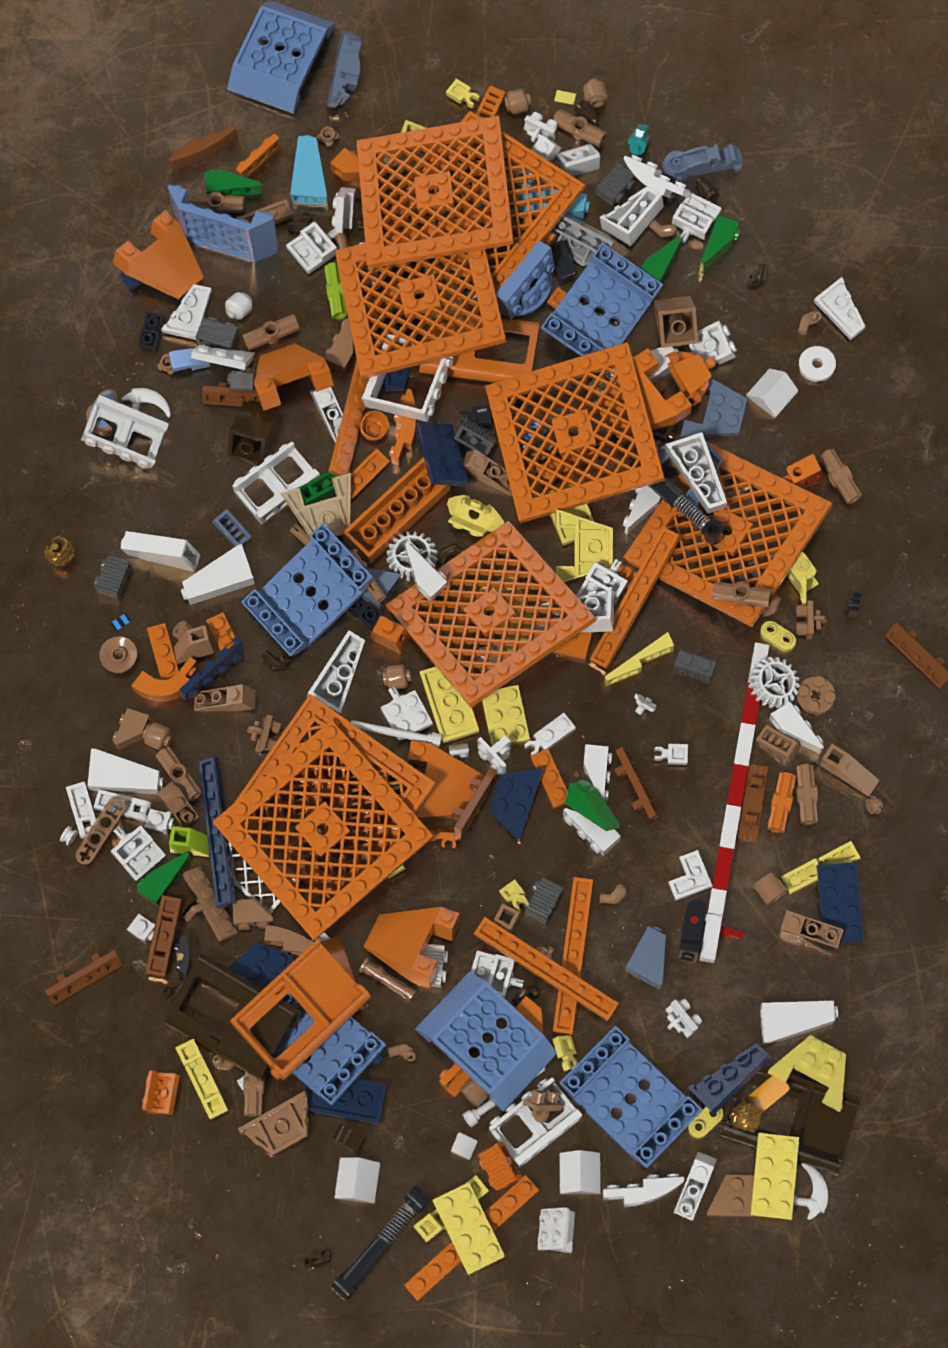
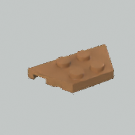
M301 1092L238 1128L239 1132L248 1136L254 1143L263 1147L271 1155H276L309 1136L307 1092Z
M725 1175L707 1212V1216L762 1217L751 1215L754 1175Z

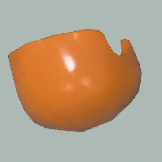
M376 410L366 413L360 423L361 434L367 440L372 441L382 439L389 428L387 416Z

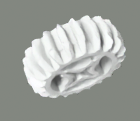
M407 531V536L405 537L400 533V540L394 538V544H389L390 550H387V555L389 556L387 563H390L389 569H394L393 572L400 573L401 579L406 576L408 582L413 577L412 570L400 564L401 562L402 564L410 565L406 550L398 554L406 542L410 545L421 546L424 550L419 549L420 555L423 558H428L433 563L434 569V563L437 562V550L434 549L435 544L430 543L431 539L429 537L424 539L425 535L423 533L418 536L416 531L413 535H410V532Z
M772 657L760 660L750 671L751 676L748 680L752 683L748 688L754 689L751 695L756 694L758 696L756 701L761 699L762 706L768 703L769 708L774 706L780 708L789 701L792 702L798 694L797 689L800 686L796 683L800 677L794 676L797 670L792 671L790 669L792 664L787 666L786 659L780 662L779 657L774 658V660ZM762 674H764V676H763V678H764V680H765V683H764V684L762 683ZM784 681L786 682V691H784V689H785V687H784V685H783V682H784Z

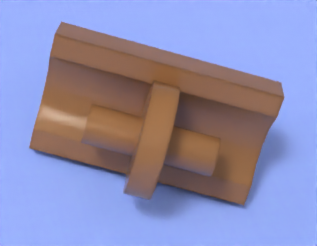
M813 601L796 605V617H806V622L796 623V634L806 635V639H812L814 624H816V630H821V624L826 623L827 618L821 616V610H816L815 616H813Z
M267 714L266 718L262 719V723L255 721L254 727L249 726L247 732L252 734L251 740L256 741L257 739L255 747L257 752L263 750L271 751L276 743V740L268 738L269 732L277 734L281 723L272 720L273 716Z
M537 1089L532 1090L531 1098L524 1099L523 1101L524 1106H531L534 1109L532 1116L537 1122H545L550 1115L549 1111H562L563 1107L562 1104L558 1103L559 1092L553 1089H546V1093Z

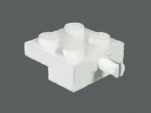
M341 187L339 193H336V197H334L333 208L336 211L332 218V226H335V233H342L344 228L352 229L354 225L355 188Z
M690 192L689 197H686L683 204H680L674 214L672 224L683 230L680 236L683 243L686 242L690 234L704 240L722 208Z
M314 221L300 231V236L286 245L287 250L302 268L310 274L336 255L337 247L331 240L339 233H335L334 228L325 234Z
M615 559L610 569L594 562L585 578L586 580L577 593V597L589 595L588 592L596 591V593L605 591V588L612 587L615 607L629 583L616 573L622 562H618Z
M395 687L388 690L393 700L382 706L381 712L390 728L418 733L433 725L415 690L401 696ZM396 737L398 742L404 740V738Z
M141 825L129 834H126L120 826L113 831L121 840L110 852L135 881L166 856Z
M481 951L476 952L471 973L485 980L504 999L511 985L522 988L524 980L513 977L514 960L498 954L492 955Z

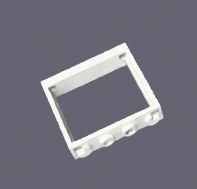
M388 334L386 339L392 341L395 335ZM400 338L397 345L402 347L406 340ZM383 343L381 350L385 351L388 345ZM453 357L440 359L439 367L422 410L377 399L386 374L370 377L362 396L365 406L428 422L429 417L434 413V404L440 397L442 383L446 382L447 370L453 364Z

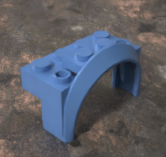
M538 241L498 290L496 298L501 315L512 320L514 316L525 315L536 310L548 298L552 288L551 273L555 267L551 247ZM538 279L533 288L529 290L532 281Z

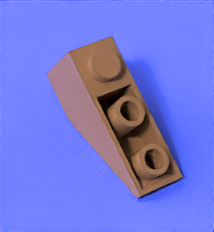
M349 318L343 320L341 331L339 334H335L332 347L328 348L324 354L328 367L346 375L354 361V343Z
M476 449L466 452L462 461L465 472L469 476L510 496L512 495L507 472L504 468Z
M242 684L199 691L194 697V711H244L255 709L256 690Z
M831 744L820 762L821 767L867 796H870L879 782L878 778L850 754L834 744Z
M786 910L780 930L834 948H838L844 930Z

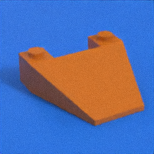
M165 210L152 222L150 233L157 240L142 252L129 241L125 242L115 250L113 264L126 275L180 299L190 290L193 284L197 285L201 282L204 276L180 223Z
M295 343L260 355L254 386L263 411L281 405L276 389L277 386L309 375L316 392L334 386L330 369L325 359Z
M647 348L635 356L633 361L651 429L655 430L676 424L690 415L692 404L681 391L665 401L648 379L658 372L659 362ZM619 380L614 385L620 387ZM611 389L607 396L614 399L618 391ZM622 395L621 398L619 399V402H621V403H623V404L625 405L624 399H623V395ZM604 400L600 407L607 410L611 402ZM616 405L611 413L618 416L623 408ZM597 411L601 417L604 416V413ZM626 412L623 419L629 421L628 414ZM609 416L606 421L607 425L612 427L616 419ZM620 422L616 430L623 433L627 425ZM632 429L629 431L628 436H633Z
M411 741L408 763L426 768L425 775L436 782L415 813L416 817L422 823L452 818V812L455 807L465 810L475 793L469 789L471 780L473 778L483 780L485 775L431 743Z
M443 907L379 914L364 944V948L410 982L430 989L437 975V960L424 956L423 952L432 935L453 941L460 926V913Z

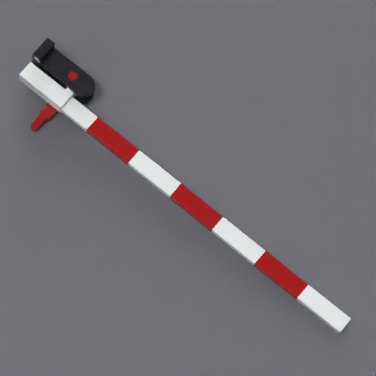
M755 642L750 671L760 660L767 659L769 645ZM749 680L708 914L706 913V905L703 901L694 899L688 903L677 960L697 963L702 934L704 936L699 961L710 963L715 961L719 937L742 939L744 934L742 931L731 930L729 927L721 926L760 702V700L756 701L758 697L756 694L751 695L754 689L748 688L752 683Z

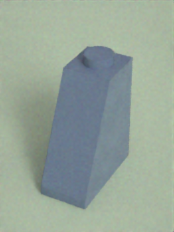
M367 568L386 595V598L376 603L370 592L366 590L360 599L381 610L400 584L401 575L395 572Z
M655 926L653 928L647 927L625 968L626 972L658 989H661L663 984L666 935L663 934L661 929Z

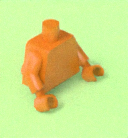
M671 352L664 355L670 359V362L667 363L670 365L668 369L681 392L687 399L691 398L694 402L692 406H695L701 401L709 386V379L712 377L709 369L716 366L714 359L709 356L703 360L699 354L694 355L692 352Z

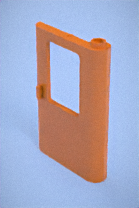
M462 314V319L458 320L464 322L468 316ZM501 317L504 332L524 334L530 337L526 362L524 364L479 359L474 356L475 351L452 356L453 364L448 368L447 376L495 383L531 372L533 370L540 322L510 320ZM443 319L440 325L446 327L449 321ZM472 319L469 326L475 328L478 322ZM427 324L426 332H428L431 325ZM454 324L451 330L456 333L460 326ZM436 329L432 335L439 337L442 331ZM441 360L420 364V373L435 375Z
M317 939L236 1014L230 1022L272 1069L270 1073L277 1080L280 1078L285 1080L371 999V996L362 985L354 982L323 947L321 941ZM286 994H291L313 1019V1024L277 1058H273L252 1035L250 1028Z

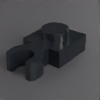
M490 405L472 407L471 413L468 411L459 412L461 417L467 416L469 420H472L478 426L493 424Z
M854 591L852 599L848 598L846 609L849 610V617L856 618L862 596L861 592Z

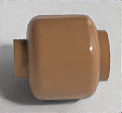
M591 79L583 87L584 99L592 107H600L606 102L608 94L604 82L598 79Z
M524 89L509 91L507 97H504L507 111H511L512 114L527 112L529 104H532L530 93L526 94Z
M404 664L387 666L386 671H383L384 685L388 686L389 689L392 687L396 689L407 688L408 681H412L411 670H407Z
M158 722L148 724L142 734L145 744L156 750H162L165 746L168 747L172 741L170 729Z

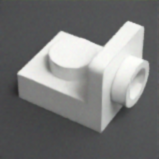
M150 809L145 829L168 834L169 829H172V826H174L175 818H173L170 811L165 813Z
M138 914L127 931L147 944L153 939L156 924L151 923Z

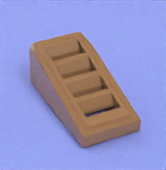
M767 724L756 739L758 743L788 762L793 760L800 749L799 742ZM772 733L768 741H765L768 734ZM778 737V740L776 741V743H775L774 745H772V743H773V741L775 740V738ZM784 741L785 744L781 749H779L780 745Z

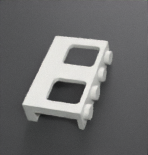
M99 395L95 400L81 440L85 441V444L88 446L102 448L105 453H114L125 461L136 462L142 468H151L155 464L157 451L169 424ZM98 417L117 424V430L112 442L92 434ZM132 432L140 433L152 439L147 457L127 449Z
M291 441L289 444L282 445L274 455L266 457L262 464L254 466L246 476L239 477L232 486L235 494L262 525L288 505L280 493L296 489L319 477L320 474L316 469H312L295 449V445ZM292 457L304 474L288 485L276 473L274 467L285 458ZM257 479H262L274 493V496L260 507H257L244 492V489Z
M545 1078L537 1085V1090L543 1092L546 1089H553L559 1092L558 1102L563 1105L564 1111L553 1121L545 1123L537 1122L532 1116L534 1109L531 1106L523 1105L524 1099L531 1098L532 1092L529 1091L522 1097V1102L518 1105L512 1104L506 1109L507 1113L503 1117L497 1116L490 1122L489 1131L499 1143H505L512 1159L519 1168L582 1119L580 1111L575 1109L555 1084L553 1078L549 1080ZM515 1115H518L533 1133V1136L519 1148H514L500 1131V1127Z

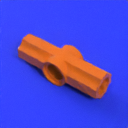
M780 772L776 792H774L770 809L772 810L767 828L773 832L784 833L796 776L792 773Z

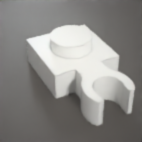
M668 744V749L655 747L654 751H660L662 755L655 756L654 760L668 759V764L687 765L688 744Z

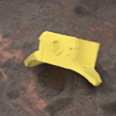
M468 495L449 498L447 502L449 512L452 515L448 522L452 523V526L457 529L470 531V534L473 536L483 537L487 532H492L504 524L501 516L490 504L486 506L478 500L470 499ZM470 510L478 512L480 514L479 518H471Z
M804 552L800 554L787 574V577L800 594L801 604H806V592L819 585L814 578L817 570ZM771 554V555H770L771 561H772V559L774 558V556H775L776 554Z

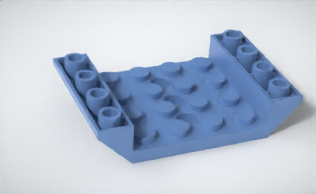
M271 0L261 5L233 63L227 89L294 114L300 101L299 91L324 38L329 39L335 23ZM261 40H267L268 44L260 45L259 42ZM282 45L285 49L277 51L276 47ZM295 51L302 53L299 57L292 56V53Z
M168 185L175 219L180 223L189 243L254 263L279 252L274 216L270 213L256 211L251 223L244 219L237 220L227 214L214 213L211 209L198 208L194 204L189 203L186 189L179 185Z
M602 243L592 256L590 263L553 314L549 315L541 329L580 356L620 345L648 309L663 284ZM587 298L589 304L586 306L582 305L579 299ZM595 309H603L604 315H596ZM617 319L619 326H612L610 320Z
M324 523L309 535L312 540L260 591L254 589L242 601L243 605L291 657L311 646L366 592L373 579V576ZM302 573L304 580L302 583L297 584L295 578L298 574ZM311 587L316 588V594L313 597H309L307 593ZM326 600L329 606L326 610L322 611L320 603Z
M470 971L415 1028L429 1043L432 1041L490 1095L489 1099L502 1111L515 1100L557 1054L547 1038L485 980ZM497 1019H504L507 1022V1027L499 1029L496 1026ZM490 1033L493 1036V1042L485 1043L482 1035ZM472 1047L477 1048L480 1052L479 1057L472 1058L469 1055V1049Z
M286 994L281 1000L300 1010L301 1015L295 1026L287 1029L273 1056L274 1058H277L313 1024V1019L291 994ZM350 1017L325 1041L322 1047L311 1054L309 1062L302 1063L292 1073L321 1099L333 1105L384 1049L386 1044Z
M614 1026L559 1083L570 1097L632 1158L648 1168L703 1110L689 1096L685 1097L629 1043L630 1039ZM641 1080H647L650 1083V1088L648 1090H641L638 1083ZM628 1094H633L636 1097V1102L632 1105L625 1102L624 1098ZM615 1108L622 1111V1117L619 1119H614L611 1116V1111Z

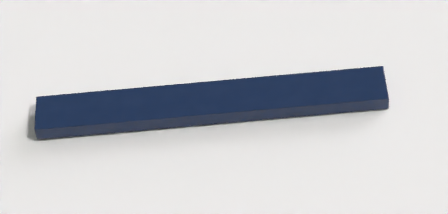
M213 756L198 763L216 908L222 909L236 904L229 841L213 824V821L225 811L219 761L217 757Z

